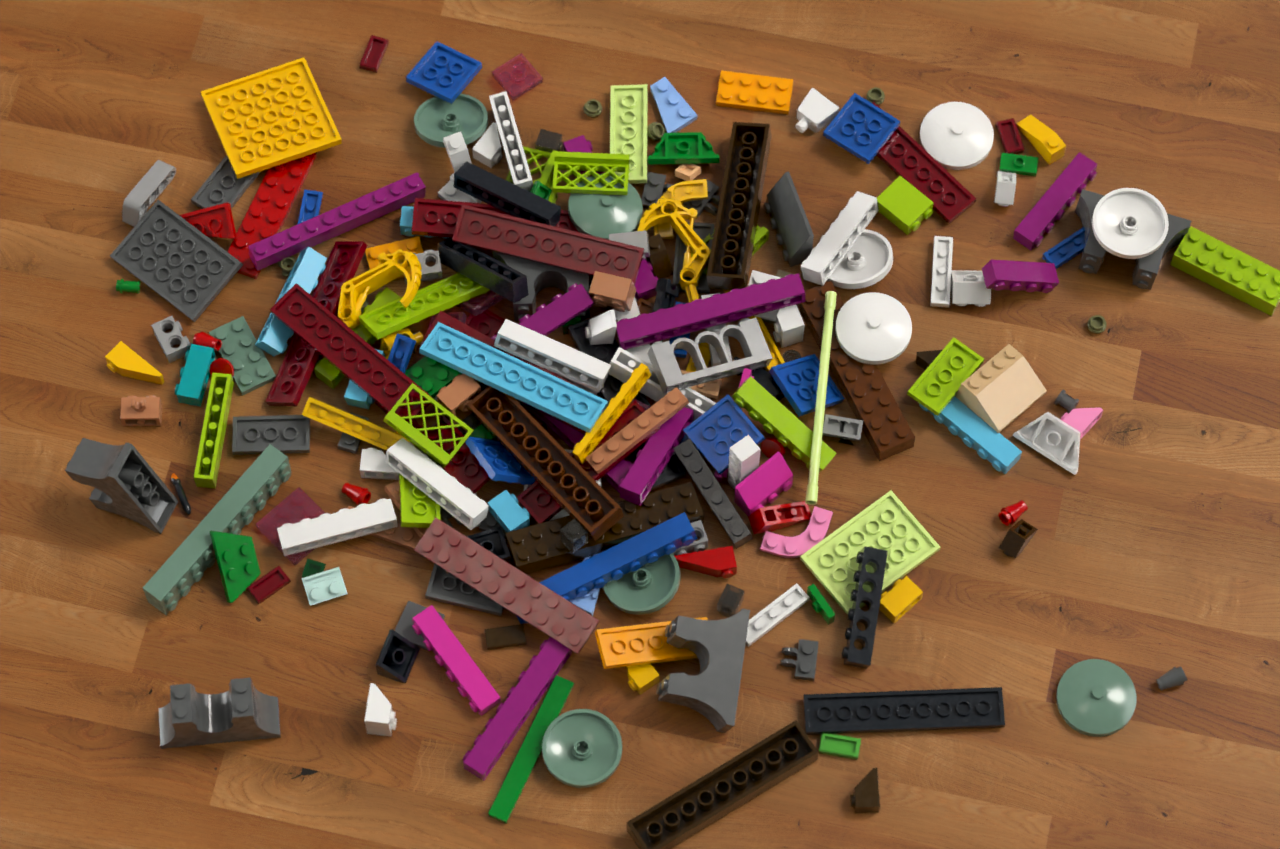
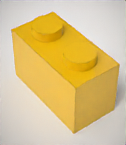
M907 576L902 580L898 579L889 592L885 591L881 594L879 610L895 624L922 599L923 591Z

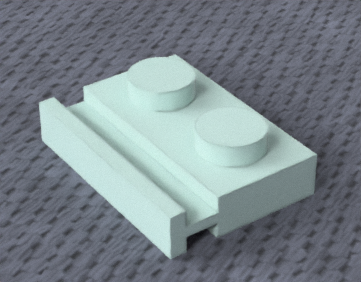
M340 567L301 578L310 606L348 594Z

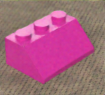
M779 451L735 487L734 502L747 516L751 515L758 508L764 507L767 503H773L778 498V494L789 490L793 485V474Z

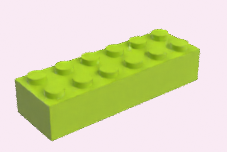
M1190 226L1188 233L1185 234L1175 251L1170 265L1272 316L1280 302V271Z

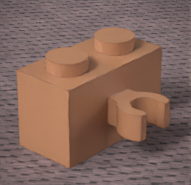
M154 395L122 397L120 415L122 425L161 426L162 402L160 397Z

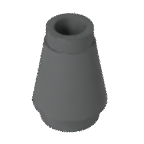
M1181 666L1172 668L1156 679L1160 690L1184 685L1183 682L1187 681Z

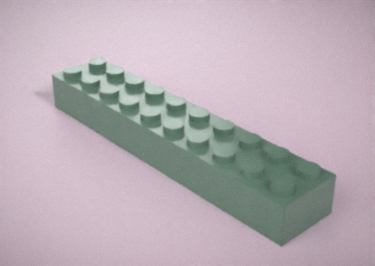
M269 444L145 584L143 590L147 601L167 615L169 611L171 612L176 608L181 597H185L189 593L190 587L195 582L200 581L203 572L207 568L212 567L216 561L209 531L213 530L240 535L241 529L251 523L254 514L258 510H262L269 497L274 496L279 486L290 478L292 471L289 459L285 454Z

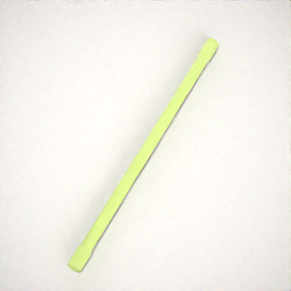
M827 291L825 293V313L809 480L805 501L809 505H816L818 498V477L833 318L837 293L834 291Z

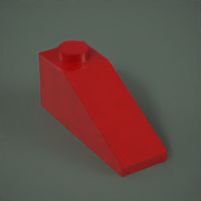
M805 501L761 507L749 515L748 518L753 533L760 534L809 521L812 515L808 504Z
M733 545L675 555L680 568L723 578H730L737 574Z

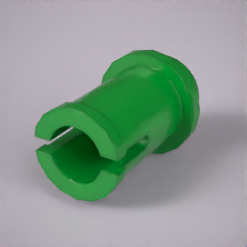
M121 278V280H117L116 291H120V293H140L141 283L140 281H124Z

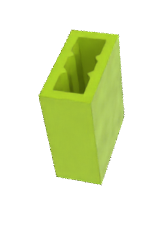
M901 176L877 197L878 212L907 235L911 231L915 232L920 227L921 222L924 219L927 220L933 213L934 202Z

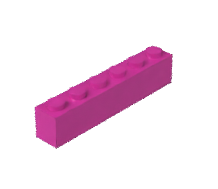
M433 605L412 618L414 632L418 636L421 634L425 639L423 641L424 645L429 651L432 650L436 656L434 658L440 666L444 665L447 669L446 674L448 678L458 684L459 687L457 689L459 693L469 699V706L474 713L478 712L482 716L501 703V697Z

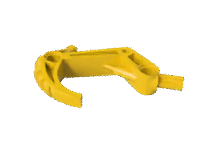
M662 198L659 200V204L653 203L649 206V210H645L642 215L643 217L639 221L637 231H647L655 225L670 223L687 247L686 253H684L679 283L681 288L686 291L688 302L690 303L695 299H699L696 287L698 286L699 278L709 263L710 249L693 230V223L697 218V210L683 207L678 199ZM671 210L673 213L668 214L664 211ZM684 277H691L692 280L686 281Z
M402 249L391 254L380 253L378 255L380 262L377 267L346 281L341 287L337 318L350 329L358 327L360 324L361 308L367 295L401 275L407 278V290L400 300L401 304L406 308L417 294L422 278V267L414 253L403 251Z

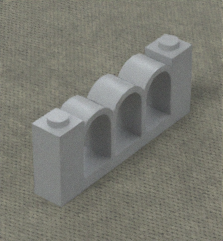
M744 318L739 321L738 325H727L723 327L719 335L711 331H704L694 341L688 338H678L671 345L669 341L663 343L662 341H657L651 345L647 353L663 394L669 393L675 387L680 390L743 373L744 368L754 370L766 367L772 360V355L757 318ZM732 336L736 338L746 358L731 362L723 342V337ZM705 342L711 344L718 354L721 365L707 368L698 344ZM674 350H686L691 355L697 371L682 375L674 355Z

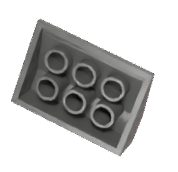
M788 171L784 173L766 195L764 208L766 213H769L771 216L770 224L772 229H776L777 243L783 247V258L792 267L802 264L808 258L813 248L814 234Z

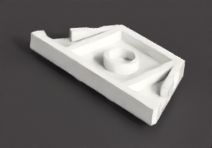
M1045 413L1012 435L1074 475L1077 474L1080 432L1051 413Z

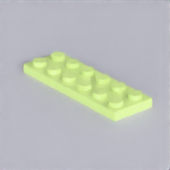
M647 84L611 85L610 154H630L628 183L630 184L647 183ZM614 172L618 176L624 174V172Z

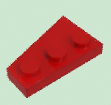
M228 202L179 215L207 237L237 239L231 205Z

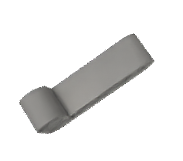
M160 160L156 161L125 198L122 211V221L133 227L136 226L147 213V209L173 180L176 174V167Z

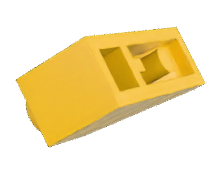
M1029 115L1016 123L1018 129L1049 165L1064 156L1067 145L1056 132L1034 116Z
M122 341L105 356L106 366L113 373L117 372L121 376L161 385L165 382L163 375Z
M651 664L626 666L629 679L628 684L633 691L637 690L640 695L659 682V674Z

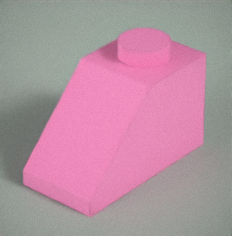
M1073 409L1069 414L1066 412L1060 420L1078 430L1081 440L1101 418L1103 409Z

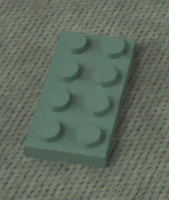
M244 316L209 332L211 336L222 341V346L218 351L222 358L228 360L233 365V379L242 395L275 380L276 375L262 349L255 346L257 340Z

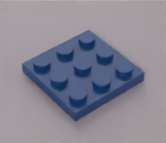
M436 41L406 76V82L452 104L482 69V63Z
M854 93L824 130L823 136L869 164L898 128L900 120Z
M815 354L773 366L769 370V373L798 417L815 412L820 361ZM829 374L825 408L840 404L845 399Z
M729 394L683 429L687 437L691 439L719 475L729 468V451L731 446L747 435L757 445L765 439Z
M476 437L467 438L465 443L469 447L470 452L475 455L479 464L486 470L488 477L493 481L513 482L522 485H532L536 482L499 441Z

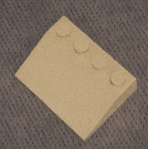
M1008 344L961 383L956 398L997 433H1000L1041 398L1047 390L1025 357Z

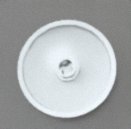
M948 102L936 106L925 116L921 124L919 138L921 147L942 167L952 170H963L978 165L988 156L992 148L994 132L988 117L977 107L963 102Z
M1120 188L1109 192L1097 203L1092 216V229L1098 243L1109 253L1121 258L1138 259L1154 253L1163 244L1168 232V215L1161 202L1150 193L1137 188Z
M864 229L827 281L831 280L834 286L845 289L865 288L879 282L889 273L893 265V251L889 241L875 231Z
M871 292L857 295L843 305L836 319L835 331L839 345L850 357L866 364H883L896 359L905 351L911 339L912 322L908 311L898 300L886 294Z

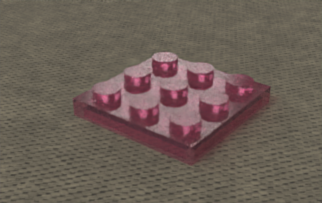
M298 487L258 521L256 527L283 553L277 528L286 523H298L305 518L314 519L325 514V512ZM314 549L285 557L295 566Z

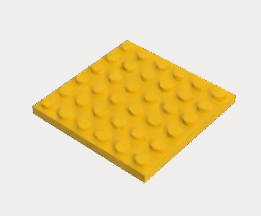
M304 57L201 91V97L237 179L342 144L339 132Z

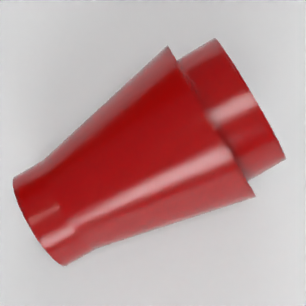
M205 332L196 333L193 337V344L214 348V350H220L222 346L220 339H216Z
M345 483L342 487L341 492L357 505L368 504L371 499V492L367 488Z
M1020 500L1015 504L1002 508L998 514L999 519L1006 526L1009 524L1013 525L1028 510V507L1024 501Z

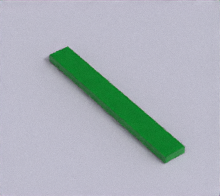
M556 675L488 816L507 824L542 752L544 734L549 725L560 716L574 687V682Z

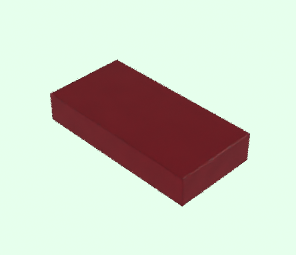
M371 35L359 67L377 73L389 40Z
M1014 118L996 122V128L1005 153H1023L1024 146Z
M278 565L248 586L247 590L257 603L260 604L291 581Z

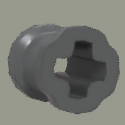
M1063 389L1054 404H1059L1070 413L1076 408L1079 399L1072 398Z

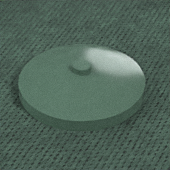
M460 94L452 104L435 96L425 101L417 109L414 116V125L418 136L428 144L445 148L443 138L461 131L467 145L481 137L487 129L488 113L482 102L466 94Z
M589 176L586 179L591 182L596 178L594 176ZM608 176L605 180L610 183L614 178ZM580 181L577 184L578 187H584L586 185L582 181ZM599 182L595 186L597 188H602L605 185ZM620 183L614 185L615 188L624 189V186ZM628 183L627 195L571 193L568 201L569 218L580 233L608 240L609 234L634 232L639 226L643 213L641 197L630 183Z
M666 554L659 557L653 563L641 566L637 571H630L620 579L606 583L603 588L610 602L618 609L630 614H649L663 608L675 596L680 584V568L674 554Z
M1088 659L1071 666L1060 679L1056 693L1057 707L1064 721L1079 733L1093 737L1108 736L1124 728L1132 718L1137 701L1135 686L1128 674L1116 664L1101 659Z
M590 709L571 710L558 716L547 728L542 742L543 759L549 772L560 782L577 788L596 786L611 777L618 768L622 757V739L615 724L602 713Z

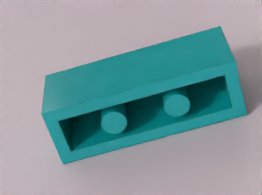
M191 344L190 350L186 351V364L180 371L181 381L175 387V395H177L179 403L201 407L210 378V365L216 357L214 348Z

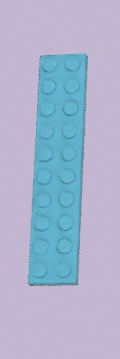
M440 322L437 323L419 348L420 354L590 433L597 419L608 406L607 400Z

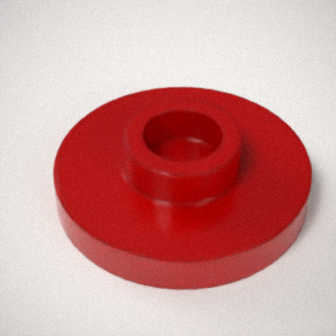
M218 358L211 363V377L213 372L231 374L233 378L234 368L228 360Z
M765 438L762 441L761 450L768 458H771L778 451L782 456L785 455V449L778 440Z

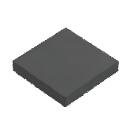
M408 600L394 631L416 646L428 650L423 643L425 639L421 634L418 636L412 628V618L427 607ZM438 612V614L444 620L445 615Z

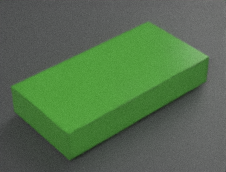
M822 733L818 752L858 760L861 739Z

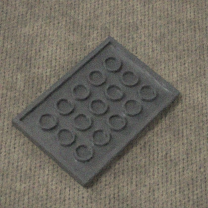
M160 200L154 203L110 255L114 261L193 322L199 318L243 266L239 260Z

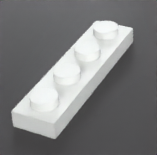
M934 236L930 306L948 308L950 306L953 237Z
M795 584L749 620L746 644L751 646L808 602L810 597L798 584Z

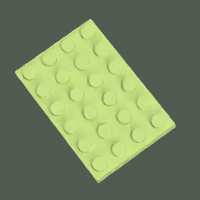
M890 490L801 555L800 560L848 615L849 609H852L853 601H850L852 590L856 586L853 578L855 570L858 571L859 563H856L858 551L861 552L865 546L888 551L882 592H884L898 579L903 578L938 552L940 546ZM865 566L868 573H874L872 566ZM868 584L862 585L865 592H871ZM860 603V609L866 604Z

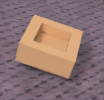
M682 164L675 170V176L685 181L693 180L701 174V167L694 164Z

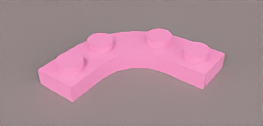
M814 506L808 527L798 536L786 537L766 531L760 551L784 558L800 557L825 538L833 512Z

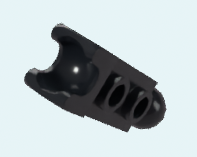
M667 278L658 279L653 312L658 309H668L674 306L675 297L679 295L680 283L672 284L671 279Z

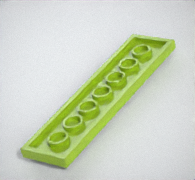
M457 273L418 290L414 299L406 308L400 302L403 298L401 297L360 315L359 320L371 334L380 339L409 325L418 323L425 318L434 316L440 310L450 309L457 304L484 294L489 289Z

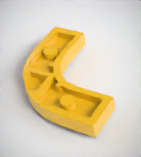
M707 179L677 183L669 187L660 199H678L681 204L692 200L708 199ZM671 210L664 211L668 214L673 213ZM670 223L654 226V235L660 234L662 239L674 238L673 228Z

